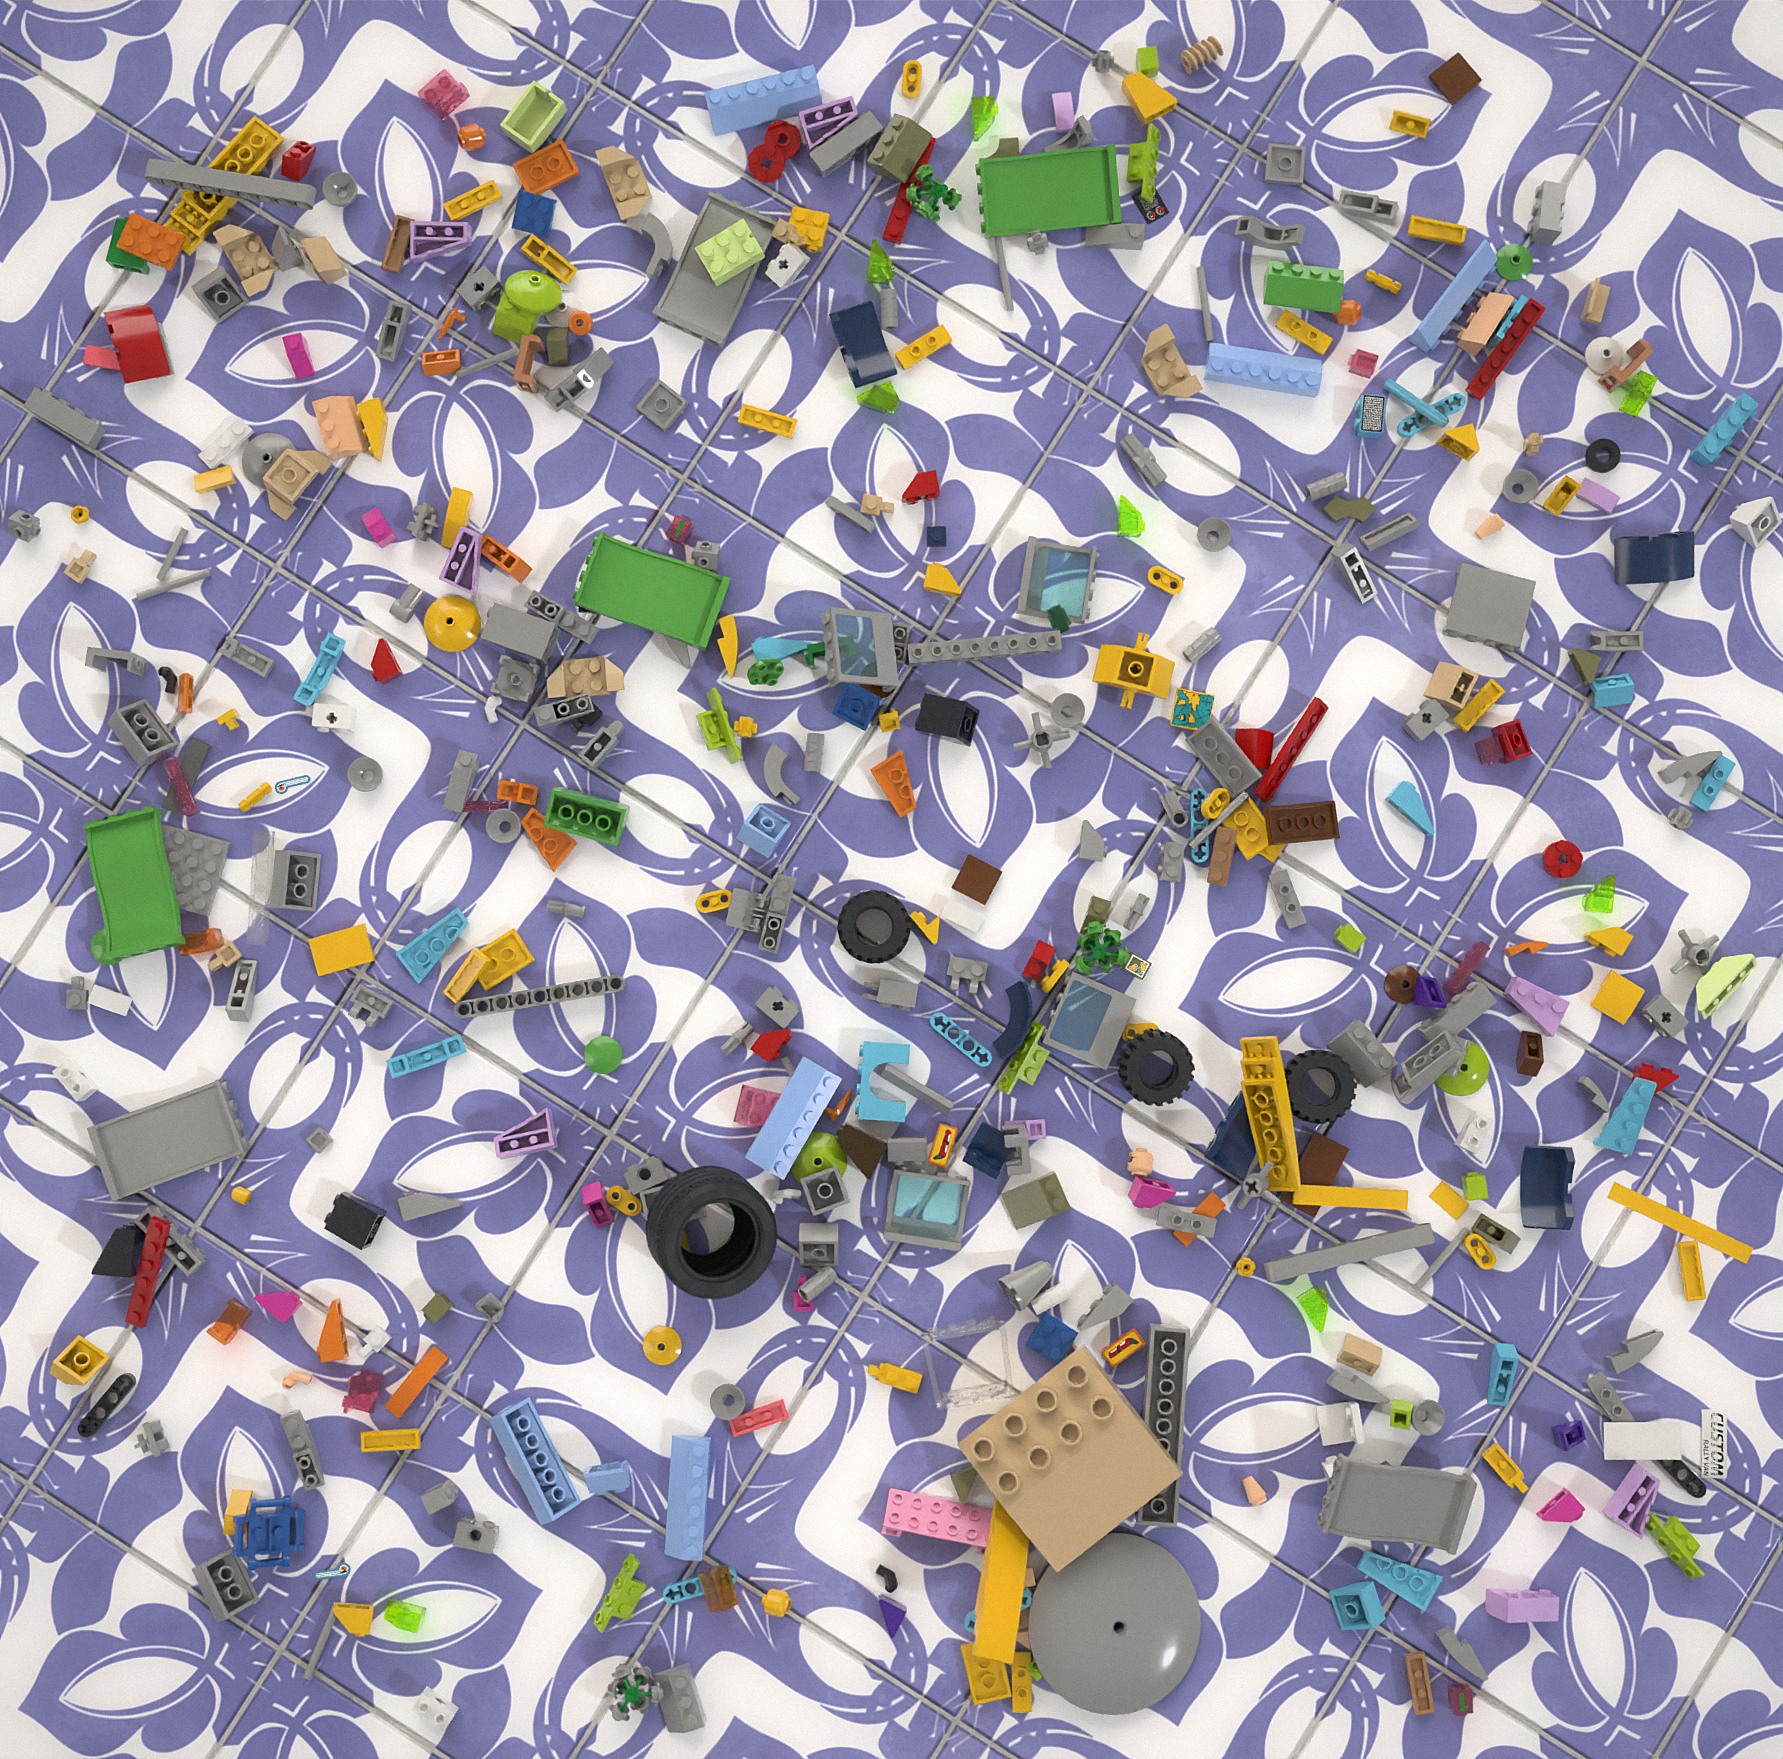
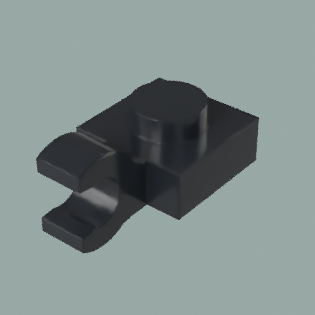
M593 702L594 712L577 718L570 725L576 732L586 723L591 727L603 714V711Z

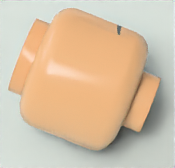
M1136 1148V1151L1129 1153L1127 1168L1132 1173V1176L1147 1177L1148 1174L1152 1173L1154 1158L1152 1154L1148 1153V1149Z

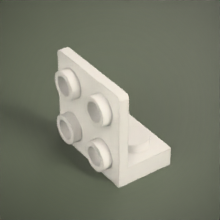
M1351 1400L1316 1407L1323 1446L1351 1441L1358 1445L1365 1443L1359 1404Z

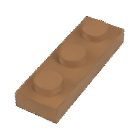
M1221 826L1217 827L1207 883L1227 886L1238 830Z
M1419 1651L1404 1654L1414 1714L1417 1716L1435 1713L1425 1653Z

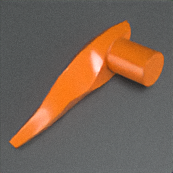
M457 308L452 309L437 339L440 340L453 325L454 320L464 323L466 316L458 313Z
M850 1089L844 1095L841 1101L837 1103L835 1109L825 1107L823 1114L830 1116L831 1121L837 1119L845 1109L853 1090Z

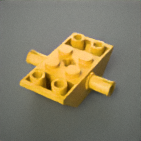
M1137 633L1134 649L1119 645L1101 644L1092 682L1122 689L1124 692L1120 704L1121 708L1125 707L1127 701L1126 709H1132L1135 693L1164 700L1167 699L1175 662L1145 651L1149 638L1148 634L1144 635L1142 641L1143 633ZM1133 667H1136V671L1139 672L1136 675L1130 671Z

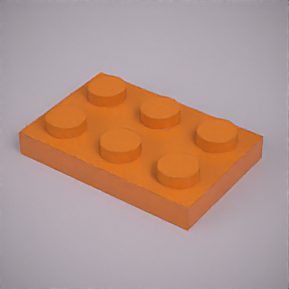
M563 139L512 164L526 192L537 195L580 174Z
M131 212L116 247L172 272L187 237Z

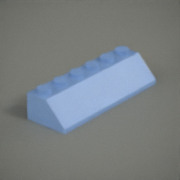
M814 65L704 92L715 136L796 117L800 111L823 105Z
M1484 239L1408 339V341L1423 352L1427 353L1430 348L1432 350L1436 348L1440 342L1438 337L1441 334L1445 336L1452 327L1449 324L1451 320L1454 319L1456 321L1463 312L1461 307L1464 304L1467 306L1474 298L1471 295L1473 291H1479L1485 283L1483 278L1486 275L1490 276L1496 269L1494 264L1498 258L1487 240Z
M1210 342L1203 380L1315 398L1320 391L1322 360Z
M803 1056L745 1158L784 1180L842 1078Z
M530 1397L488 1419L540 1525L554 1521L581 1503Z
M672 1435L665 1554L681 1560L702 1561L704 1556L711 1437Z

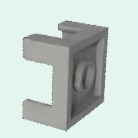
M501 654L499 660L501 665L496 683H492L490 691L495 695L531 705L541 668L536 664L523 663Z
M1025 1124L1002 1126V1132L1008 1134L1004 1136L1005 1147H1016V1152L1009 1153L1005 1160V1165H1011L1007 1166V1175L1031 1174L1029 1142Z

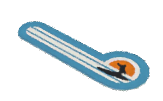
M308 775L279 781L275 785V791L279 794H284L289 787L309 783L311 778Z
M341 1563L337 1569L316 1571L313 1577L316 1580L344 1577L350 1573L351 1568L349 1564Z

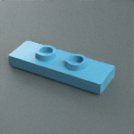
M1723 755L1715 759L1688 803L1703 812H1708L1736 763Z

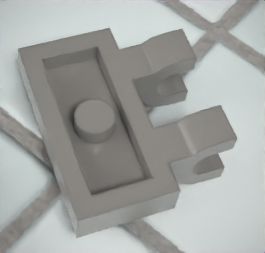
M950 956L947 975L952 976L950 990L957 991L959 980L963 978L971 980L969 994L976 995L978 983L985 982L988 963Z
M359 983L350 1001L354 1002V1005L348 1015L358 1019L362 1008H365L371 1012L365 1024L375 1028L379 1017L385 1019L394 1002Z

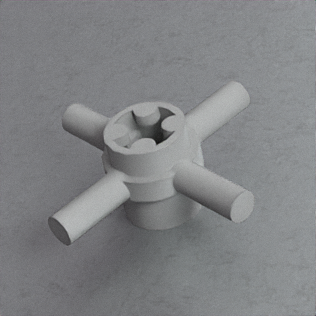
M1035 712L1031 714L1035 732L1031 735L1030 740L1013 743L1014 751L1032 747L1035 751L1041 753L1044 769H1050L1052 766L1048 750L1053 742L1070 738L1069 731L1051 734L1047 730L1042 729L1039 713ZM1038 736H1041L1042 739H1047V742L1044 745H1038Z
M1684 929L1678 931V935L1684 943V947L1681 950L1682 960L1671 967L1670 971L1675 975L1689 964L1698 966L1702 975L1705 976L1709 972L1706 964L1711 959L1709 948L1720 940L1719 937L1714 934L1702 944L1692 943Z
M1267 1161L1260 1172L1247 1174L1243 1182L1245 1194L1238 1202V1208L1244 1209L1251 1197H1259L1261 1195L1275 1206L1280 1203L1281 1200L1267 1190L1269 1186L1267 1174L1274 1166L1271 1161Z

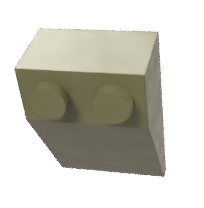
M1054 1171L1001 1194L1016 1230L1071 1209Z

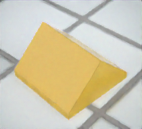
M1473 423L1446 430L1436 442V444L1467 462L1480 450Z

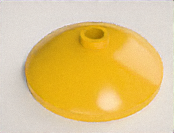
M449 595L439 598L431 604L425 614L424 630L426 636L440 650L446 652L463 651L469 648L480 634L481 617L479 611L472 602L464 597ZM452 618L453 623L447 624V620Z

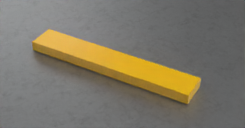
M1301 1184L1300 1191H1293L1292 1204L1407 1210L1408 1190Z

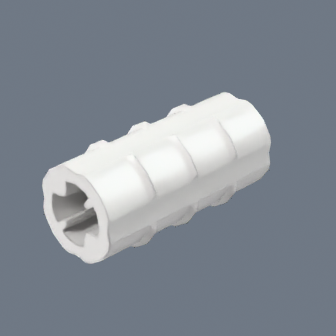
M1061 1282L1037 1294L1030 1303L1038 1315L1069 1299L1071 1295L1064 1282Z

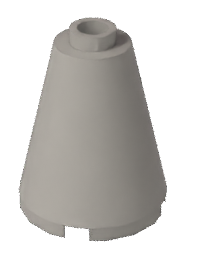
M1041 1260L1002 1276L998 1283L1004 1295L1007 1294L1010 1298V1303L1018 1311H1021L1027 1307L1051 1279L1053 1269L1047 1261L1044 1263Z

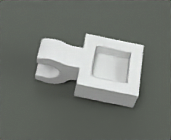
M376 1325L363 1339L367 1344L357 1355L363 1359L372 1350L378 1353L392 1337L380 1325Z

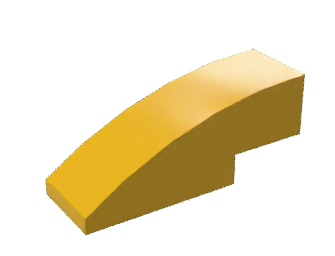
M533 233L520 249L523 254L565 285L578 272L577 268L549 245L547 246Z
M453 487L446 513L441 546L452 549L461 526L467 527L470 519L469 512L474 498V494L471 491Z
M733 615L718 619L724 638L717 640L730 679L734 678L739 655L738 632Z

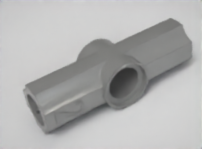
M1133 432L1119 442L1131 458L1133 466L1137 471L1145 475L1154 488L1168 477L1157 464L1154 454L1141 444Z

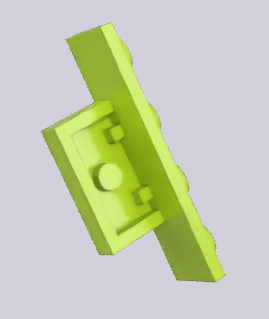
M1152 123L1148 124L1147 142L1134 143L1129 146L1126 176L1128 183L1143 182L1141 197L1149 204L1153 203V196L1155 195L1156 164L1159 158L1158 144L1161 139L1160 130Z
M716 687L706 693L712 710L698 713L696 719L708 751L725 747L731 764H735L742 759L741 750L735 742V734L733 729L730 728L728 714L721 703L722 697Z
M1032 1021L1025 1039L1010 1061L1008 1069L1001 1078L997 1089L1010 1095L1018 1078L1033 1086L1050 1051L1037 1044L1045 1026Z
M1653 1513L1648 1514L1650 1517L1648 1522H1645L1644 1528L1656 1539L1657 1543L1678 1565L1683 1574L1689 1579L1703 1577L1705 1574L1692 1560L1701 1545L1675 1515L1670 1516L1663 1525Z
M630 1553L627 1559L624 1560L621 1571L614 1579L613 1586L605 1596L600 1610L595 1615L593 1623L601 1633L605 1630L612 1615L629 1620L647 1586L643 1581L632 1578L640 1564V1561L633 1553Z

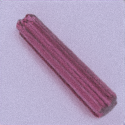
M468 801L464 806L463 812H494L498 809H509L508 801Z

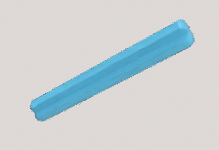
M1388 379L1385 382L1384 389L1441 428L1448 424V417L1392 379Z

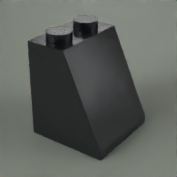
M925 693L920 703L921 710L915 722V730L923 735L970 747L980 710L966 701Z
M342 1192L340 1195L337 1194L333 1201L334 1208L332 1212L327 1214L324 1223H326L324 1229L360 1250L370 1247L387 1211L348 1192Z
M135 1222L123 1224V1227L116 1228L93 1267L91 1275L129 1278L136 1276L146 1233Z

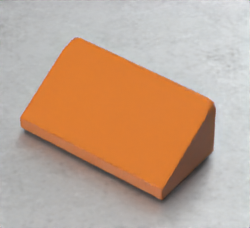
M460 349L422 353L424 375L452 374L462 369Z
M183 673L179 676L178 713L192 714L194 676L189 673Z

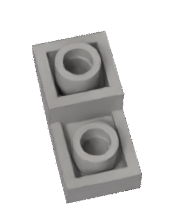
M892 622L896 662L905 663L910 624Z

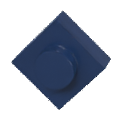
M946 526L927 527V547H946Z

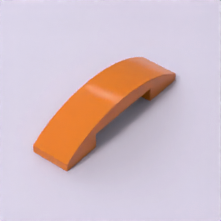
M434 1345L407 1376L384 1407L399 1419L449 1357Z

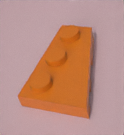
M901 749L870 769L900 818L917 808Z
M532 807L521 820V824L549 864L551 870L555 873L578 842L564 831L543 826L545 816Z

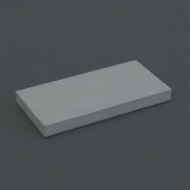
M1214 716L1185 739L1223 788L1229 791L1232 799L1262 777L1261 773Z

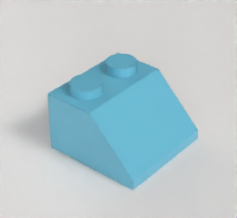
M1373 1581L1356 1582L1329 1592L1341 1630L1374 1629L1386 1619Z

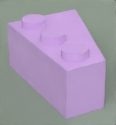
M853 96L798 112V119L809 154L815 146H821L825 143L830 135L839 133L844 125L856 121L858 112Z
M410 221V260L414 263L472 246V226L468 222Z
M461 526L438 578L439 580L469 594L477 595L482 534Z
M1518 976L1511 977L1503 993L1547 1037L1555 1036L1570 1004L1569 1001Z
M547 1107L535 1116L526 1119L521 1124L493 1138L496 1157L503 1160L558 1148L552 1110Z
M1635 1463L1602 1512L1642 1540L1645 1522L1649 1520L1650 1516H1648L1651 1504H1654L1661 1480Z
M1486 1588L1485 1612L1507 1623L1558 1621L1559 1597L1551 1594L1550 1590L1545 1589L1531 1591Z

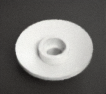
M562 291L560 304L555 309L545 312V316L552 325L558 328H568L569 316L575 311L582 310L581 302L572 292ZM560 305H565V309H559Z
M1599 337L1587 346L1585 360L1592 371L1604 374L1613 365L1617 368L1620 367L1623 361V351L1614 339ZM1607 351L1609 356H1605L1603 352Z

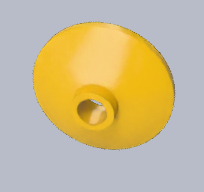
M658 1326L651 1329L643 1341L645 1356L656 1365H668L674 1362L682 1349L679 1334L667 1326ZM663 1343L665 1349L660 1350L658 1344Z

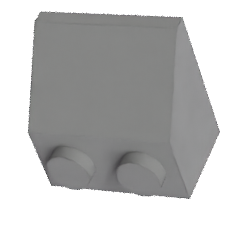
M223 265L191 286L196 296L218 323L249 303V300Z
M926 1136L888 1137V1162L892 1161V1165H904V1161H911L912 1165L923 1164V1161H927Z
M837 1166L800 1179L813 1216L850 1203V1198Z
M838 1223L799 1224L800 1266H838Z

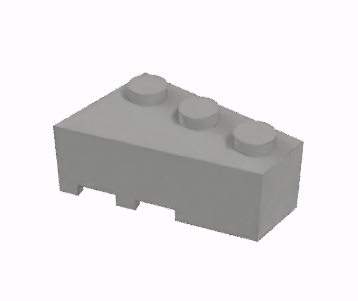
M1544 180L1540 186H1537L1534 195L1537 200L1531 211L1533 221L1530 222L1528 227L1529 241L1552 245L1562 233L1563 227H1559L1560 219L1563 220L1564 213L1561 211L1562 205L1565 204L1567 184Z

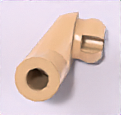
M294 1371L284 1377L282 1387L289 1390L299 1382L309 1385L312 1376Z

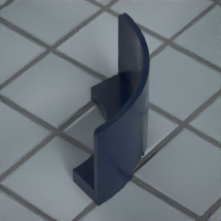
M871 300L829 314L835 336L838 338L840 346H843L840 352L844 363L847 364L848 373L855 389L898 374L886 346Z
M1675 531L1658 534V536L1652 537V539H1649V535L1623 536L1614 539L1615 584L1661 583L1694 577V531Z
M1024 979L1005 989L1010 1002V1019L1004 1032L992 1042L1002 1059H1006L1018 1049L1030 1028L1032 999Z
M1240 1090L1227 1109L1229 1112L1225 1117V1122L1221 1120L1214 1132L1216 1136L1209 1142L1204 1157L1241 1181H1244L1257 1151L1243 1092Z
M1525 1146L1520 1173V1208L1524 1228L1571 1229L1575 1217L1572 1194H1568V1183H1572L1576 1162L1572 1147Z

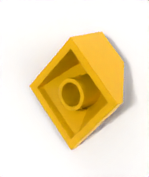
M78 1335L53 1361L50 1374L64 1384L85 1386L110 1359V1356Z

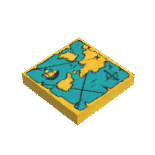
M1177 688L1170 726L1196 731L1211 719L1215 695Z

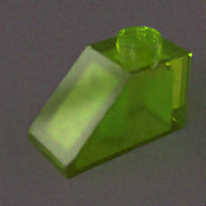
M994 96L971 98L974 142H977L995 122V115L998 114V102L994 103Z
M872 239L867 282L890 285V279L894 280L895 276L892 260L879 243Z
M1642 370L1635 374L1618 410L1636 418L1651 395L1658 377Z
M891 380L856 396L858 405L882 414L886 412L888 414L893 413L900 406V399Z
M1120 495L1118 499L1117 537L1140 538L1142 532H1145V521L1142 520V514L1124 495Z
M1616 875L1605 876L1585 893V896L1582 898L1583 912L1612 914Z
M1314 1285L1297 1296L1296 1299L1316 1331L1321 1333L1324 1331L1329 1303L1326 1299L1329 1297L1323 1288L1319 1289V1287Z
M389 1598L383 1618L398 1629L417 1634L422 1628L427 1608Z

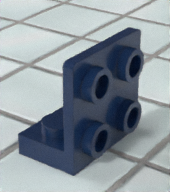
M982 1122L965 1151L962 1161L997 1179L1003 1163L1013 1148L1005 1147L1004 1136L1008 1134L986 1122Z

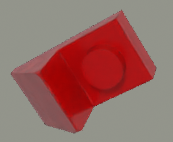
M1038 940L1022 974L1040 982L1056 948Z

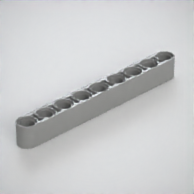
M158 159L148 160L144 176L147 182L156 185L305 210H312L314 208L317 193L315 187L307 184Z
M610 975L465 1000L455 1005L454 1012L459 1018H473L618 993L625 989L626 980L620 975ZM615 978L621 980V987L618 989L612 986V981ZM597 981L602 984L600 992H595L593 989V985ZM577 985L583 987V993L579 996L574 992V988ZM558 988L564 990V996L561 999H558L555 995ZM540 991L545 994V999L542 1002H539L536 998L537 993ZM523 994L526 997V1002L524 1005H519L517 998ZM501 998H505L507 1001V1005L503 1009L498 1005ZM482 1001L488 1004V1009L485 1012H482L479 1008ZM464 1004L469 1008V1012L466 1015H463L460 1011L461 1006Z
M1422 1223L1263 1262L1267 1281L1275 1282L1435 1243L1431 1224Z

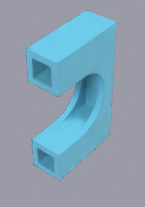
M864 1041V1045H860L859 1056L863 1057L862 1064L858 1065V1076H861V1084L857 1083L856 1095H860V1103H856L855 1114L859 1115L858 1119L905 1122L906 1102L885 1101L876 1097L870 1089L869 1077L873 1069L882 1063L909 1064L910 1044Z

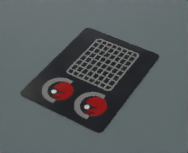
M1156 188L1153 203L1150 204L1141 197L1142 190L1132 195V199L1148 225L1169 214Z

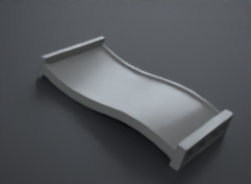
M709 192L708 199L692 228L670 282L657 307L655 306L652 312L654 319L723 349L725 340L738 317L763 259L716 286L695 248L744 218L765 255L773 239L771 234L777 224V220L769 215L766 217L761 215L754 208L747 209L736 200H727L720 193L716 192L714 194Z
M224 1079L215 1080L199 1088L87 1128L112 1201L123 1199L153 1186L249 1152L248 1147H250V1143L243 1134V1123L237 1117V1106L235 1101L231 1100L229 1094L231 1089L227 1081L225 1082Z
M1338 1453L1337 1459L1333 1462L1332 1476L1328 1479L1327 1493L1322 1500L1323 1507L1321 1513L1317 1516V1524L1323 1534L1330 1532L1364 1540L1414 1543L1445 1550L1448 1554L1456 1555L1478 1484L1468 1474H1463L1462 1476L1422 1467L1376 1464L1346 1457L1342 1453Z

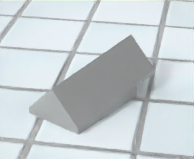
M1447 1029L1401 1063L1403 1071L1390 1080L1399 1102L1409 1105L1465 1054Z

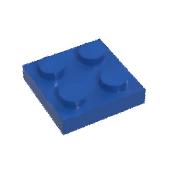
M519 190L511 228L549 238L557 200Z
M845 683L832 714L866 731L881 701V697L854 683Z
M1045 1311L1025 1346L1058 1365L1077 1337L1078 1332Z

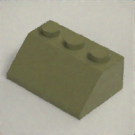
M895 113L867 162L875 174L905 184L933 135L912 119Z

